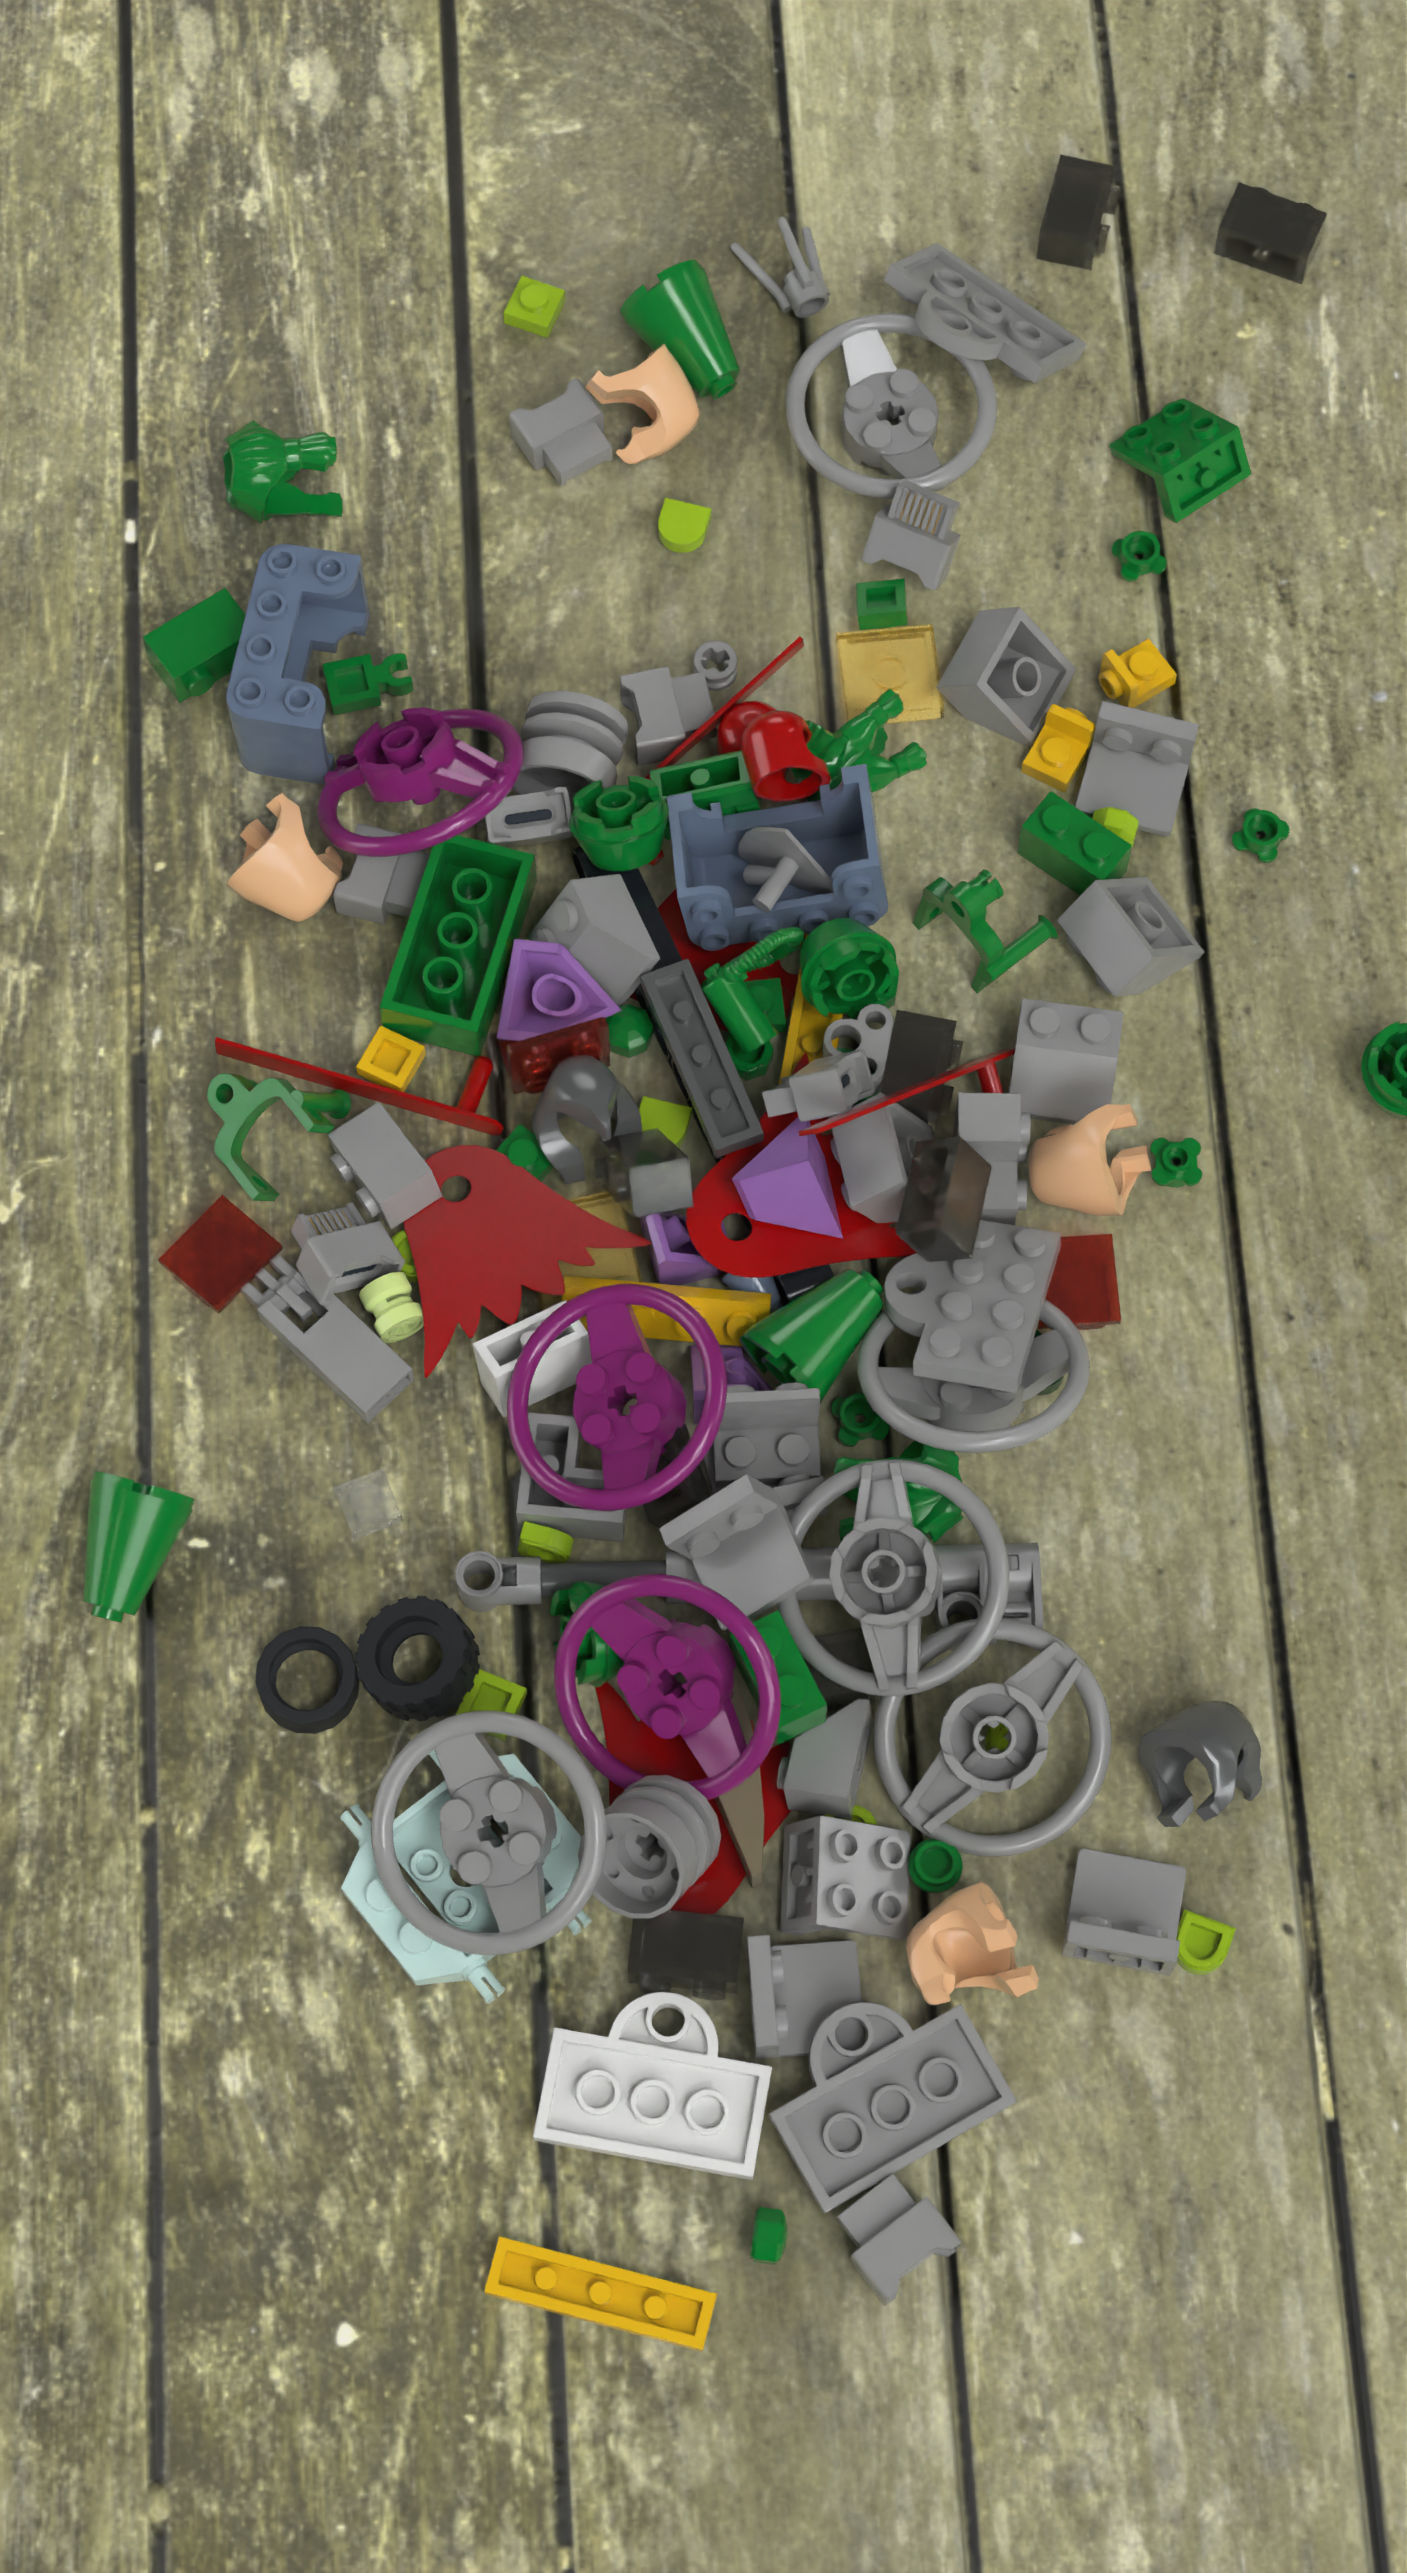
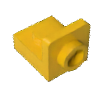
M1148 638L1119 656L1113 649L1103 653L1099 682L1103 691L1110 699H1117L1122 706L1135 708L1174 685L1177 674Z
M1051 704L1046 713L1045 725L1023 761L1021 772L1065 793L1092 747L1095 724L1076 709L1062 708L1056 704Z

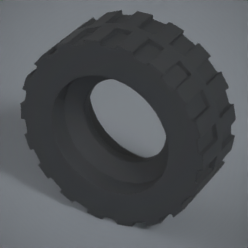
M417 1596L415 1599L405 1597L398 1599V1602L391 1606L388 1604L380 1609L381 1612L375 1618L372 1617L368 1621L366 1630L363 1634H360L357 1641L359 1647L358 1652H355V1663L358 1665L356 1673L359 1680L365 1686V1690L386 1712L391 1715L394 1713L399 1719L409 1721V1719H416L418 1722L428 1721V1718L434 1716L439 1718L447 1714L446 1711L453 1706L456 1708L463 1702L462 1698L467 1692L470 1693L475 1684L473 1682L475 1675L479 1674L480 1664L478 1663V1656H480V1650L474 1641L476 1637L470 1628L444 1602L436 1598L434 1601L429 1600L427 1596ZM416 1635L431 1636L440 1643L442 1649V1660L437 1671L428 1679L417 1683L405 1682L398 1678L393 1668V1659L398 1647L410 1637Z

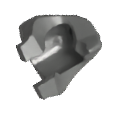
M570 1056L558 1063L532 1115V1128L540 1148L551 1164L558 1170L564 1184L585 1181L584 1161L580 1150L575 1145L566 1141L557 1123V1120L566 1115L597 1131L603 1140H610L612 1138V1116L617 1122L613 1134L616 1165L621 1169L638 1161V1153L642 1142L641 1115L628 1089L604 1063L592 1056Z
M1214 1700L1195 1704L1170 1717L1141 1738L1138 1748L1139 1759L1149 1775L1162 1804L1161 1813L1156 1818L1164 1827H1180L1194 1811L1193 1795L1185 1785L1183 1775L1187 1764L1194 1758H1197L1206 1768L1213 1792L1196 1810V1813L1204 1822L1218 1816L1234 1799L1235 1786L1240 1788L1244 1793V1799L1247 1801H1252L1260 1792L1262 1786L1260 1742L1245 1715L1236 1706L1228 1702Z

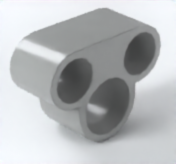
M880 1004L865 1006L860 1011L857 1020L839 1019L832 1022L827 1027L823 1039V1057L843 1054V1052L836 1050L831 1043L836 1038L849 1037L858 1042L859 1047L855 1051L862 1049L865 1051L869 1069L875 1072L871 1075L875 1089L874 1094L881 1089L893 1028V1016L890 1010ZM870 1022H877L881 1024L883 1027L880 1029H871L867 1026V1024Z

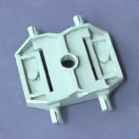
M433 1750L428 1755L431 1756L441 1769L436 1752ZM514 1754L498 1756L509 1774L513 1775V1777L524 1779L533 1787L537 1786L540 1788L554 1809L557 1834L556 1838L552 1841L550 1853L542 1866L547 1914L563 1899L577 1876L580 1867L578 1852L581 1836ZM444 1780L394 1819L393 1842L397 1861L444 1921L473 1932L500 1933L483 1885L476 1884L470 1887H462L451 1879L453 1866L443 1851L440 1834V1810L443 1804L451 1799ZM359 1804L351 1806V1813L362 1826L358 1825L347 1810L340 1817V1820L346 1824L359 1841V1850L341 1887L343 1894L415 1985L464 1980L466 1982L470 1980L487 2004L493 2002L495 1996L483 1981L487 1982L498 1997L505 1991V1987L499 1983L487 1967V1962L496 1955L470 1954L442 1945L424 1935L400 1913L384 1889L378 1875L371 1843V1821L362 1811ZM505 1821L497 1823L505 1834L509 1833L508 1825ZM489 1827L490 1836L492 1838H496L500 1844H503L501 1840L497 1837V1835L493 1832V1830ZM410 1887V1889H411V1891L414 1893V1895H415V1896L418 1898V1900L426 1907V1905L422 1902V1900L418 1897V1895H417V1894L414 1892V1890ZM583 1910L575 1917L584 1929L592 1921ZM575 1919L567 1925L573 1935L581 1932V1926Z

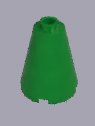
M692 259L680 262L658 273L656 276L660 282L649 291H647L643 284L625 300L620 313L625 323L653 351L665 344L679 363L692 389L700 397L711 395L714 400L719 399L736 387L737 382L735 378L739 375L740 368L705 269L698 264L697 260Z
M848 1268L749 1326L747 1331L740 1337V1342L764 1374L769 1370L780 1382L776 1387L786 1383H802L807 1385L808 1389L817 1388L820 1392L821 1403L866 1331L883 1308L884 1304L880 1298V1295L884 1292L883 1288L866 1270L861 1269L857 1273Z
M94 1471L92 1481H90L83 1602L93 1604L90 1615L122 1623L124 1613L135 1616L191 1515L194 1498L157 1486L137 1483L132 1479Z

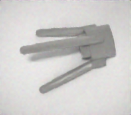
M785 217L778 219L783 239L796 268L785 276L784 290L772 280L738 243L731 244V250L775 297L783 313L793 309L796 317L804 318L820 312L828 304L830 292L823 279L815 243L809 227L802 229V236L810 269L805 265L787 219Z

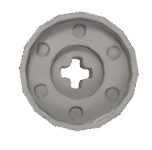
M551 691L534 696L527 706L526 722L522 726L520 733L524 758L520 774L512 790L517 795L565 787L568 790L571 813L573 814V798L582 788L599 780L602 781L603 788L616 784V766L623 756L622 746L627 740L629 732L628 723L617 709L600 699L586 694L569 691Z
M669 1775L646 1776L630 1784L615 1799L612 1805L604 1810L607 1826L606 1853L601 1874L592 1894L611 1911L630 1918H654L670 1910L688 1888L703 1875L718 1855L721 1840L717 1815L706 1797L688 1782ZM585 1833L580 1841L578 1852L579 1865H581L584 1852Z

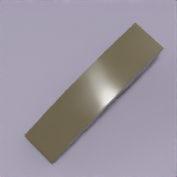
M733 1670L734 1686L732 1692H734L731 1702L734 1706L746 1745H748L752 1738L753 1730L748 1707L736 1673ZM759 1766L741 1785L714 1798L752 1888L762 1884L764 1808Z

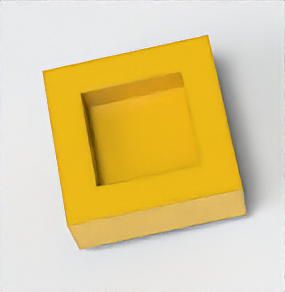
M380 1025L356 1066L357 1074L378 1085L405 1092L426 1056L425 1046Z

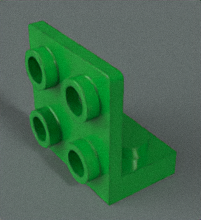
M1184 398L1168 403L1162 408L1161 412L1142 424L1129 428L1123 436L1109 445L1113 456L1154 478L1164 515L1175 523H1178L1252 475L1239 427Z

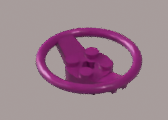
M426 707L409 708L400 711L404 719L391 723L383 729L379 721L376 722L360 736L354 751L350 754L340 755L336 760L337 768L334 771H328L324 776L325 785L319 797L317 807L320 829L324 836L339 849L367 857H389L409 854L435 846L459 835L493 811L516 783L523 764L524 750L521 737L514 726L504 718L483 710L449 709L438 711ZM451 729H477L492 734L503 746V762H499L467 743L455 739ZM363 784H366L373 801L378 803L401 802L412 799L414 804L424 805L435 800L440 794V789L474 798L467 806L440 822L417 831L395 836L371 837L355 834L345 829L337 817L338 803L342 794Z
M615 1284L596 1288L574 1297L552 1312L538 1326L523 1347L511 1375L507 1396V1423L513 1448L519 1461L530 1477L542 1489L558 1500L572 1506L597 1511H617L651 1503V1501L671 1491L695 1470L709 1451L719 1431L727 1399V1372L720 1345L712 1329L696 1309L676 1295L659 1288L640 1284ZM631 1305L653 1308L678 1322L695 1342L705 1371V1401L699 1423L681 1453L657 1474L655 1473L659 1457L667 1450L663 1446L673 1437L677 1427L682 1428L685 1423L687 1401L678 1379L651 1356ZM584 1316L587 1318L592 1363L583 1366L577 1373L573 1415L578 1431L582 1434L583 1439L601 1451L604 1490L577 1485L555 1472L539 1453L533 1441L528 1419V1399L531 1382L541 1358L548 1347L566 1328ZM631 1399H636V1405L629 1406L630 1413L624 1415L625 1405Z
M644 1574L621 1579L604 1586L579 1606L567 1623L559 1640L554 1663V1688L558 1709L565 1728L579 1751L595 1769L623 1789L647 1776L626 1766L615 1758L597 1739L583 1715L576 1689V1662L581 1643L590 1627L624 1661L623 1667L617 1674V1683L624 1692L632 1711L651 1727L659 1737L664 1739H671L677 1735L683 1737L708 1776L707 1778L687 1782L704 1795L707 1800L716 1798L738 1787L758 1769L770 1751L779 1726L781 1713L780 1682L771 1652L755 1625L736 1605L720 1593L693 1580L665 1574ZM663 1596L686 1601L713 1615L737 1638L751 1662L759 1693L757 1724L748 1745H746L734 1706L731 1702L734 1692H732L734 1686L733 1670L736 1668V1660L726 1641L707 1625L702 1624L700 1627L689 1623H677L678 1619L667 1620L633 1598ZM681 1672L686 1682L684 1684L680 1683L674 1675Z

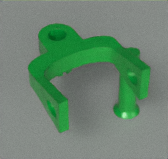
M985 869L980 871L968 883L961 881L954 887L944 878H937L923 889V895L913 920L915 927L920 930L944 912L965 934L981 958L971 984V988L976 993H979L1048 939L1058 938L1053 924L1045 916L1039 915L1038 922L1004 947L1000 938L985 921L986 907L1004 895L1003 889L996 878L990 883L987 881L992 877V873Z
M223 1073L211 1080L207 1091L210 1106L225 1122L215 1140L214 1151L216 1156L226 1165L253 1201L274 1202L280 1195L243 1160L241 1155L243 1142L249 1130L269 1106L277 1100L283 1099L308 1132L329 1134L335 1125L322 1113H328L333 1119H342L351 1110L350 1096L344 1090L336 1089L330 1093L296 1090L288 1080L272 1077L257 1083L254 1080L246 1079L242 1075Z

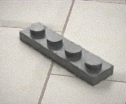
M689 959L641 975V985L715 1158L763 1142L764 1132Z

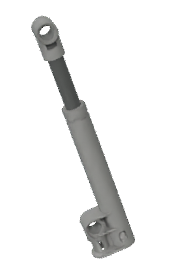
M1005 1543L1009 1562V1591L1002 1618L1018 1620L1043 1629L1038 1543ZM933 1545L938 1552L943 1570L941 1590L935 1601L936 1632L950 1626L947 1618L955 1613H964L972 1619H979L984 1606L988 1585V1568L983 1545ZM838 1547L801 1548L814 1576V1580L796 1592L797 1601L837 1600L829 1574L831 1557L835 1548L838 1549ZM475 1551L462 1557L455 1571L459 1599L464 1606L477 1612L490 1611L498 1605L542 1604V1597H553L556 1591L570 1589L577 1581L609 1585L615 1581L632 1576L665 1574L690 1579L702 1584L692 1560L676 1551H666V1560L541 1563V1556L495 1557L488 1552ZM892 1560L882 1561V1570L873 1572L874 1581H881L883 1588L891 1586L892 1580L899 1577L900 1569L892 1566ZM477 1573H486L494 1578V1582L485 1590H473L466 1585L468 1579ZM667 1597V1604H687L686 1601ZM992 1639L988 1645H997L998 1640ZM959 1645L949 1650L954 1651L959 1647Z

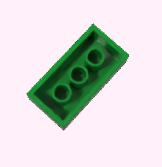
M459 835L432 847L379 1006L383 1027L411 1040L478 1057L481 1056L509 970L514 939H519L537 883L535 854Z

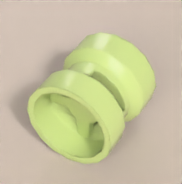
M403 1272L383 1275L371 1281L359 1293L366 1311L374 1314L376 1318L374 1328L379 1338L385 1343L403 1340L424 1326L422 1307L419 1303L412 1301L410 1297L412 1287Z

